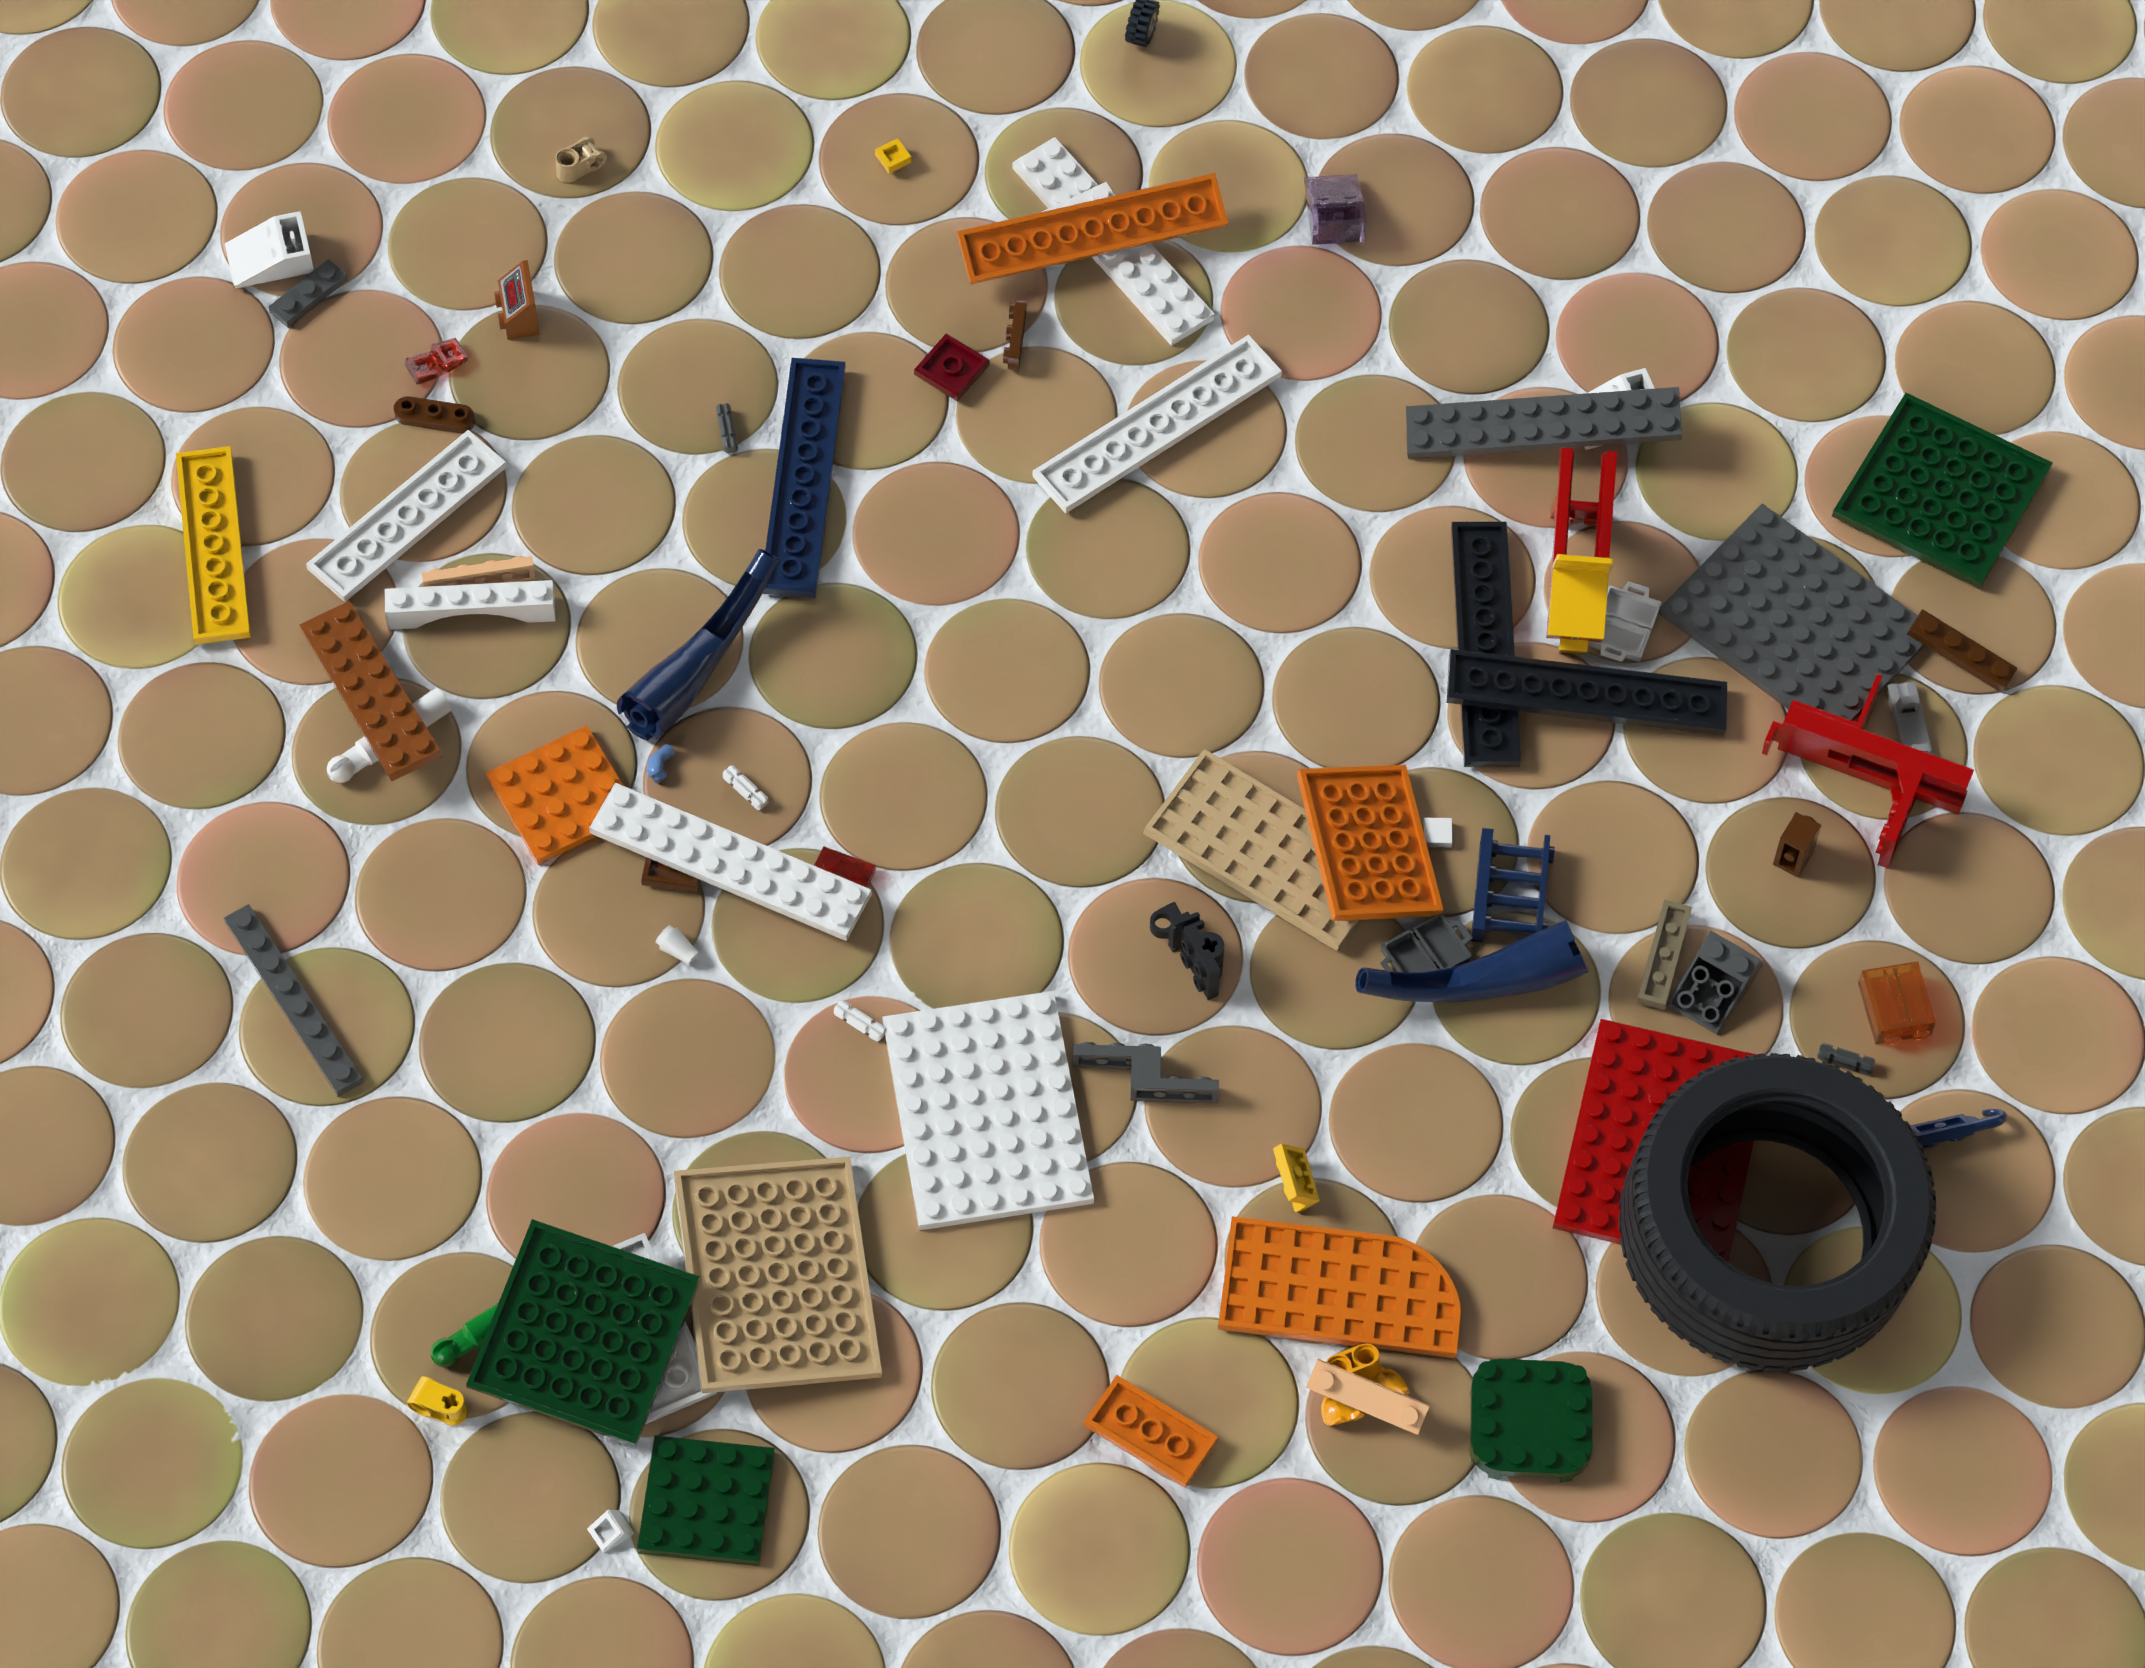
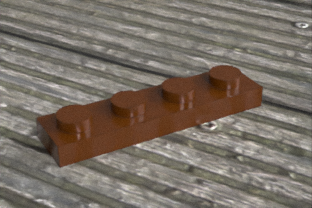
M1923 609L1907 632V635L2001 693L2006 689L2017 670L2016 666Z

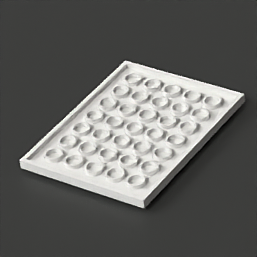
M1054 991L882 1017L883 1026L886 1028L885 1039L919 1231L1094 1204Z

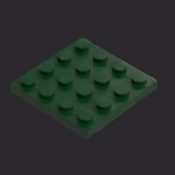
M654 1435L637 1553L759 1566L775 1448Z

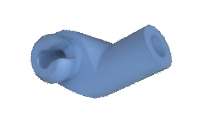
M665 744L651 755L647 761L646 773L648 777H652L655 783H659L666 778L667 773L662 768L664 763L675 755V751L669 744Z

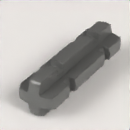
M728 403L718 404L716 406V413L723 450L725 453L736 452L738 450V443L731 407Z
M1826 1043L1820 1045L1817 1058L1826 1062L1832 1060L1833 1064L1852 1070L1858 1068L1860 1069L1859 1072L1871 1074L1875 1064V1059L1864 1055L1862 1058L1859 1057V1053L1839 1047L1836 1050L1833 1049V1045Z

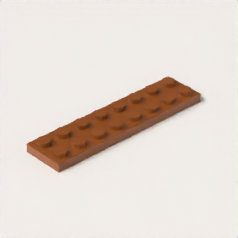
M350 601L299 624L303 635L391 782L443 757L441 750Z

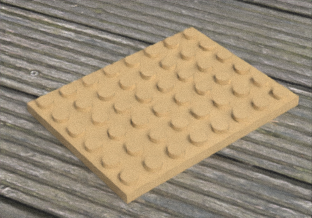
M850 1157L674 1171L686 1272L701 1278L691 1304V1313L702 1394L881 1378L882 1368Z

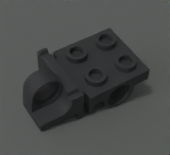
M1172 902L1151 915L1150 931L1157 938L1168 939V946L1172 952L1182 949L1183 952L1180 953L1181 960L1186 969L1191 968L1197 990L1199 992L1203 991L1207 1000L1217 997L1219 979L1223 971L1224 941L1220 935L1213 932L1201 934L1199 930L1204 929V921L1200 920L1199 912L1191 915L1189 912L1181 914L1176 903ZM1164 918L1169 920L1171 924L1167 928H1159L1155 922L1158 919Z

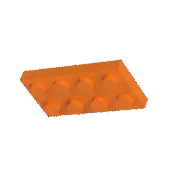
M1118 1375L1115 1376L1084 1421V1427L1184 1488L1187 1487L1218 1442L1217 1435Z

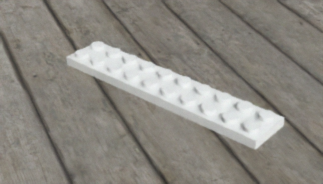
M1055 137L1012 162V169L1047 208H1051L1098 186L1093 178ZM1152 244L1092 257L1171 346L1214 320L1215 314Z
M1247 335L1033 470V478L1066 514L1279 379L1282 370Z
M617 783L612 787L589 827L590 834L845 941L850 936L872 895L869 888Z

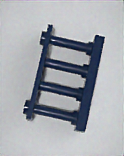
M1482 828L1471 933L1472 942L1482 943L1484 932H1489L1490 930L1534 934L1548 928V922L1543 921L1548 863L1553 864L1555 847L1550 846L1551 835H1545L1543 847L1537 848L1498 843V840H1493L1494 829ZM1505 855L1541 859L1540 873L1496 868V865H1490L1491 857ZM1494 879L1539 884L1538 898L1493 893V890H1488L1489 882H1494ZM1501 905L1537 909L1536 923L1493 919L1491 915H1486V907Z

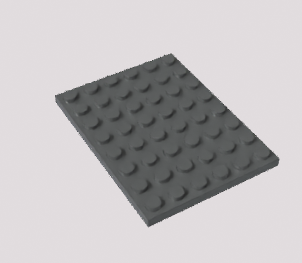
M1763 503L1659 607L1658 613L1787 709H1789L1792 700H1796L1852 721L1861 714L1877 673L1883 675L1878 692L1879 695L1925 647V645L1907 635L1918 615Z

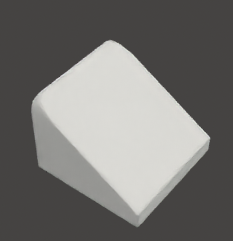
M608 1509L587 1528L603 1553L608 1552L634 1534V1531L618 1510Z

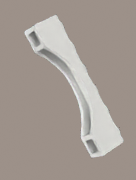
M553 580L385 589V616L388 630L416 629L441 618L466 614L500 615L527 623L556 621Z

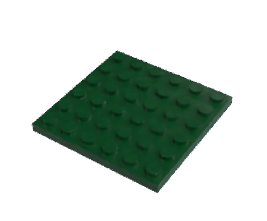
M1905 392L1834 508L1832 517L1981 588L2048 475L2053 462Z
M532 1219L466 1387L637 1447L701 1278L689 1272Z

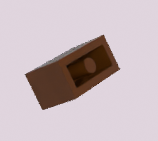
M1796 812L1780 837L1773 865L1799 877L1814 852L1821 824L1817 823L1810 816L1801 815Z

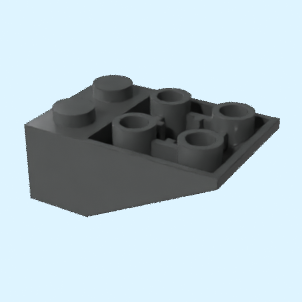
M1710 930L1667 1006L1718 1034L1751 986L1765 961Z

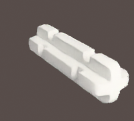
M731 765L723 771V779L730 785L733 784V788L747 801H751V805L754 808L762 810L768 805V797L762 791L758 792L759 788L744 774L740 775V771L735 766Z
M840 1000L834 1008V1014L842 1020L847 1019L846 1022L864 1034L869 1033L868 1037L875 1041H880L884 1037L885 1026L878 1022L874 1023V1019L857 1008H850L851 1005L844 1000Z

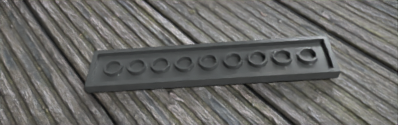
M1679 387L1406 406L1408 459L1682 440Z

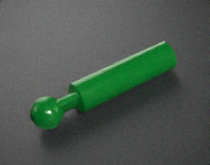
M498 1303L464 1323L463 1328L453 1335L437 1340L431 1348V1358L434 1363L439 1367H449L454 1365L459 1357L474 1348L480 1349Z

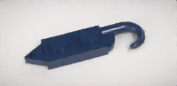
M1987 1109L1982 1111V1115L1991 1117L1978 1119L1973 1116L1959 1114L1911 1125V1129L1917 1135V1142L1921 1143L1922 1147L1929 1148L1937 1145L1938 1142L1947 1140L1960 1141L1965 1136L1973 1135L1974 1132L1996 1128L2006 1122L2007 1114L2001 1109Z

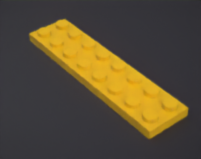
M231 446L176 453L194 643L199 645L251 638Z

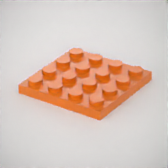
M587 725L486 773L490 785L537 865L598 837L590 834L589 827L614 784L617 783L623 786Z

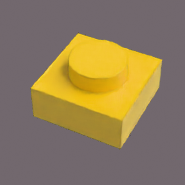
M898 138L875 149V156L888 174L912 163L911 155Z

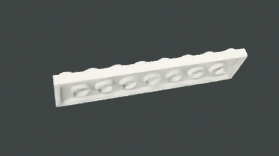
M467 430L306 563L307 570L346 602L506 469V461L472 432Z

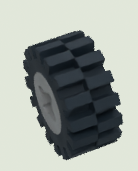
M1154 0L1134 1L1133 9L1131 8L1130 17H1128V25L1126 26V42L1148 47L1158 21L1159 2Z

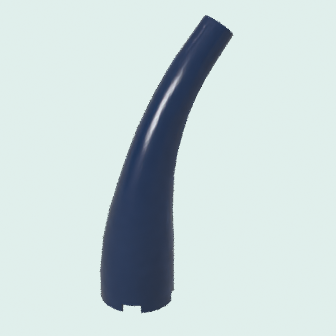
M758 549L734 589L705 625L686 643L650 669L618 699V714L624 713L630 722L626 727L633 734L646 741L652 737L658 739L689 709L761 598L781 562L777 557L765 550Z
M1567 921L1522 938L1494 953L1455 967L1428 972H1392L1362 967L1356 975L1355 987L1359 993L1393 1000L1433 1003L1464 1002L1515 996L1545 990L1583 976V974L1588 973V969Z

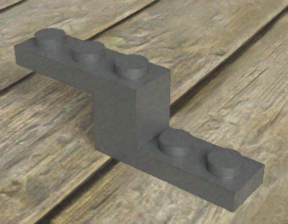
M1083 1042L1073 1046V1067L1131 1069L1130 1101L1218 1103L1219 1080H1212L1209 1077L1183 1079L1180 1076L1160 1078V1046L1147 1043L1138 1046H1125L1122 1043L1096 1045L1093 1042Z

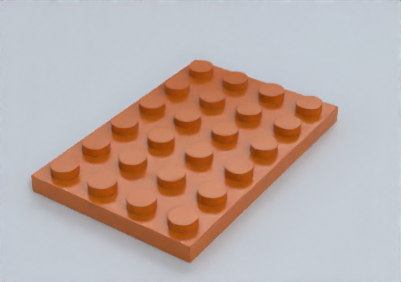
M1406 764L1299 769L1297 779L1332 921L1429 917L1442 914L1444 909Z

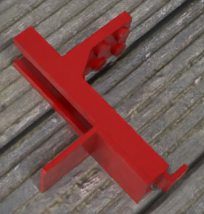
M1877 673L1857 722L1792 700L1783 724L1775 721L1772 722L1764 741L1762 754L1767 756L1773 741L1779 743L1778 750L1889 789L1893 804L1888 815L1887 824H1884L1881 831L1880 841L1875 852L1880 854L1878 865L1889 868L1916 799L1960 814L1974 769L1865 731L1877 700L1883 676Z

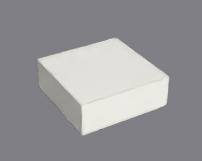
M1423 818V832L1427 847L1452 848V818Z

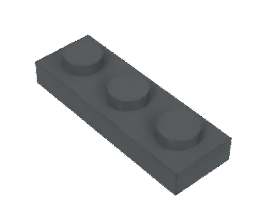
M328 259L268 306L269 311L289 328L348 281L347 274Z

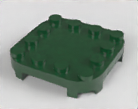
M1495 1359L1484 1361L1479 1365L1478 1370L1473 1376L1470 1390L1469 1452L1471 1461H1474L1479 1469L1487 1473L1488 1478L1497 1480L1500 1479V1476L1560 1478V1483L1572 1481V1478L1581 1474L1586 1466L1588 1467L1592 1451V1388L1586 1370L1582 1366L1572 1363L1544 1360Z

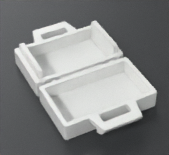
M1628 581L1623 589L1609 585L1604 640L1602 643L1588 641V646L1601 650V656L1623 662L1625 658L1640 662L1659 613L1661 601L1649 598L1648 587ZM1628 589H1629V590H1632V591H1636V592L1642 593V594H1644V595L1642 596V595H1639V594L1630 592V591H1628Z

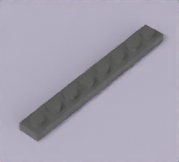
M248 904L224 917L228 929L337 1097L362 1084L363 1079L250 905Z

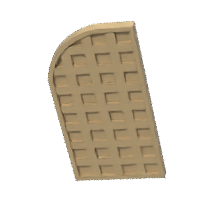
M1203 749L1144 828V835L1336 951L1359 921H1332L1305 809L1206 749Z

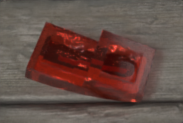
M453 338L432 344L430 352L406 358L405 366L418 385L454 370L468 360V356L458 340Z

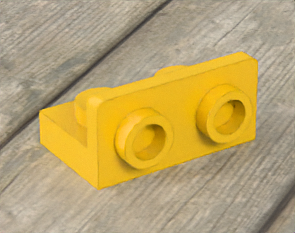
M1282 1143L1273 1148L1276 1165L1284 1185V1193L1288 1201L1292 1202L1294 1211L1301 1213L1319 1202L1320 1199L1305 1149Z

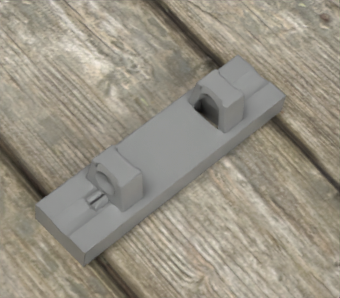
M1915 681L1887 685L1886 691L1899 743L1933 755ZM1914 710V712L1902 713V711Z

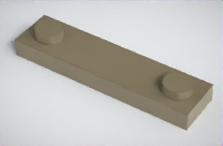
M1664 900L1637 1003L1665 1010L1690 918L1691 906Z

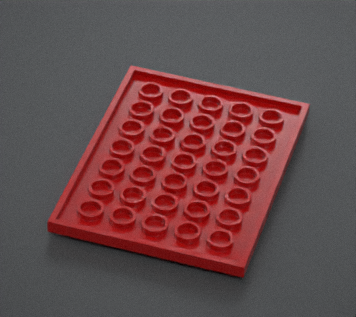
M1600 1019L1552 1228L1621 1244L1620 1237L1622 1234L1619 1233L1618 1214L1621 1211L1619 1209L1621 1190L1624 1187L1623 1183L1632 1159L1655 1113L1674 1091L1677 1092L1679 1086L1691 1077H1697L1699 1072L1713 1065L1719 1066L1723 1061L1732 1060L1737 1057L1743 1059L1746 1055L1757 1054ZM1754 1141L1738 1142L1721 1147L1707 1154L1689 1170L1688 1197L1694 1219L1709 1245L1727 1262L1729 1261Z

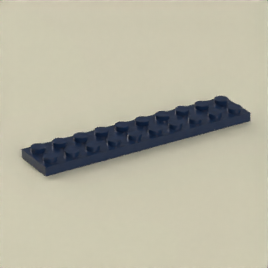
M791 358L765 551L777 557L781 562L763 594L816 598L846 363L843 361Z

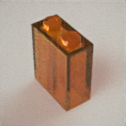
M1918 961L1862 970L1858 986L1875 1044L1885 1043L1886 1045H1893L1901 1040L1912 1038L1914 1040H1922L1932 1035L1936 1020Z

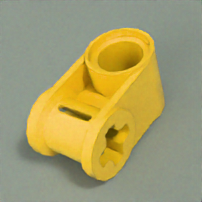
M423 1376L420 1377L406 1404L415 1413L431 1417L450 1426L460 1425L468 1415L461 1392Z

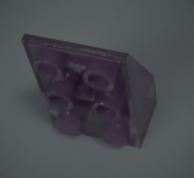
M1357 174L1304 177L1312 245L1365 242L1367 220L1364 199Z

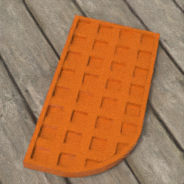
M1232 1216L1218 1323L1219 1330L1350 1346L1371 1344L1377 1349L1456 1358L1461 1317L1458 1293L1443 1266L1420 1246L1406 1239L1391 1235Z

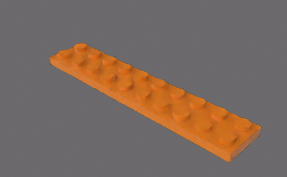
M1212 173L957 231V238L970 285L1226 227L1229 223L1216 175Z

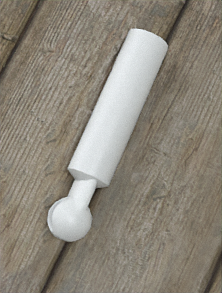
M434 688L412 703L426 727H429L452 711L449 701L438 688ZM362 737L355 742V746L342 755L333 757L328 762L327 775L335 783H345L355 773L367 765H373L379 760L366 738Z

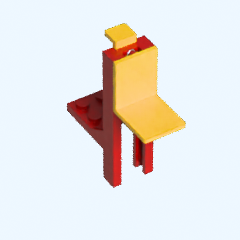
M1562 447L1559 459L1557 495L1551 506L1550 518H1555L1546 638L1560 639L1558 653L1586 655L1588 641L1602 643L1604 640L1609 572L1614 565V559L1610 558L1617 452L1606 451V453H1602L1598 502L1571 500L1574 451L1573 448ZM1573 520H1584V525L1596 526L1594 557L1567 555L1569 524H1572Z

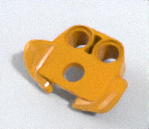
M1371 1344L1355 1346L1331 1356L1326 1361L1406 1396L1411 1393L1405 1381L1397 1372L1391 1369L1386 1370L1380 1364L1378 1349ZM1325 1396L1321 1405V1414L1326 1425H1336L1358 1420L1366 1414Z

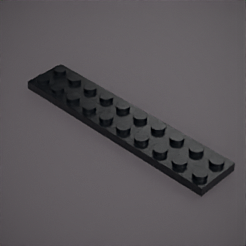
M1452 522L1451 539L1457 650L1515 657L1507 522ZM1460 705L1464 767H1520L1518 711Z
M1451 649L1449 653L1446 703L1715 735H1725L1727 682L1454 649Z

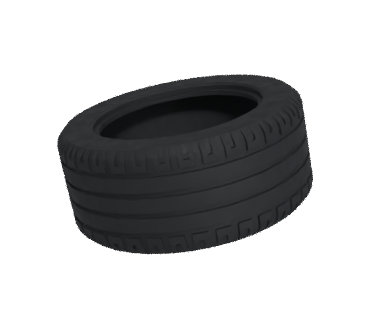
M1764 1053L1746 1055L1743 1059L1737 1057L1732 1060L1723 1061L1719 1066L1713 1065L1699 1072L1697 1077H1691L1679 1086L1677 1092L1674 1091L1655 1113L1632 1159L1623 1183L1624 1187L1621 1190L1619 1209L1621 1211L1618 1214L1619 1233L1622 1234L1620 1243L1623 1257L1627 1258L1626 1266L1631 1279L1636 1281V1289L1641 1294L1644 1302L1650 1304V1310L1656 1314L1662 1323L1665 1322L1669 1326L1668 1329L1671 1332H1674L1681 1340L1685 1339L1690 1342L1689 1345L1691 1347L1697 1348L1703 1354L1707 1352L1713 1355L1712 1358L1722 1360L1724 1363H1736L1737 1367L1741 1368L1745 1367L1751 1370L1762 1368V1371L1782 1372L1783 1369H1787L1788 1372L1806 1370L1809 1366L1815 1368L1831 1363L1834 1358L1839 1360L1854 1352L1856 1347H1862L1876 1335V1332L1881 1331L1900 1306L1922 1269L1932 1244L1931 1237L1934 1235L1936 1215L1934 1214L1937 1210L1936 1192L1932 1189L1934 1180L1931 1167L1927 1165L1928 1158L1923 1151L1922 1144L1916 1140V1133L1912 1131L1908 1121H1904L1901 1118V1112L1894 1108L1891 1101L1887 1102L1882 1093H1878L1872 1085L1867 1086L1862 1082L1863 1079L1853 1076L1849 1071L1846 1073L1841 1071L1840 1067L1836 1065H1829L1825 1061L1822 1063L1816 1062L1815 1058H1805L1801 1055L1791 1057L1790 1054L1782 1055L1778 1053H1771L1770 1056H1766ZM1771 1141L1786 1144L1810 1154L1835 1173L1854 1200L1859 1212L1863 1232L1861 1261L1834 1279L1804 1286L1773 1284L1743 1273L1719 1256L1699 1230L1692 1214L1688 1197L1689 1170L1707 1154L1738 1142Z

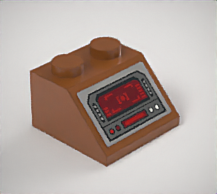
M524 260L498 280L499 291L494 292L496 307H502L503 313L498 314L500 330L506 329L507 340L539 335L528 260Z

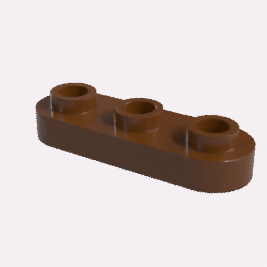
M1016 298L1015 303H1010L1009 319H1013L1012 325H1007L1006 341H1010V346L1004 347L1003 363L1008 364V369L1019 370L1027 312V299Z
M411 396L402 397L394 404L395 418L403 425L454 433H465L467 430L470 431L475 425L474 412L467 405Z

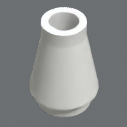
M668 925L656 940V944L660 946L659 950L685 962L688 966L699 955V951L692 946L678 927L673 928L671 925Z

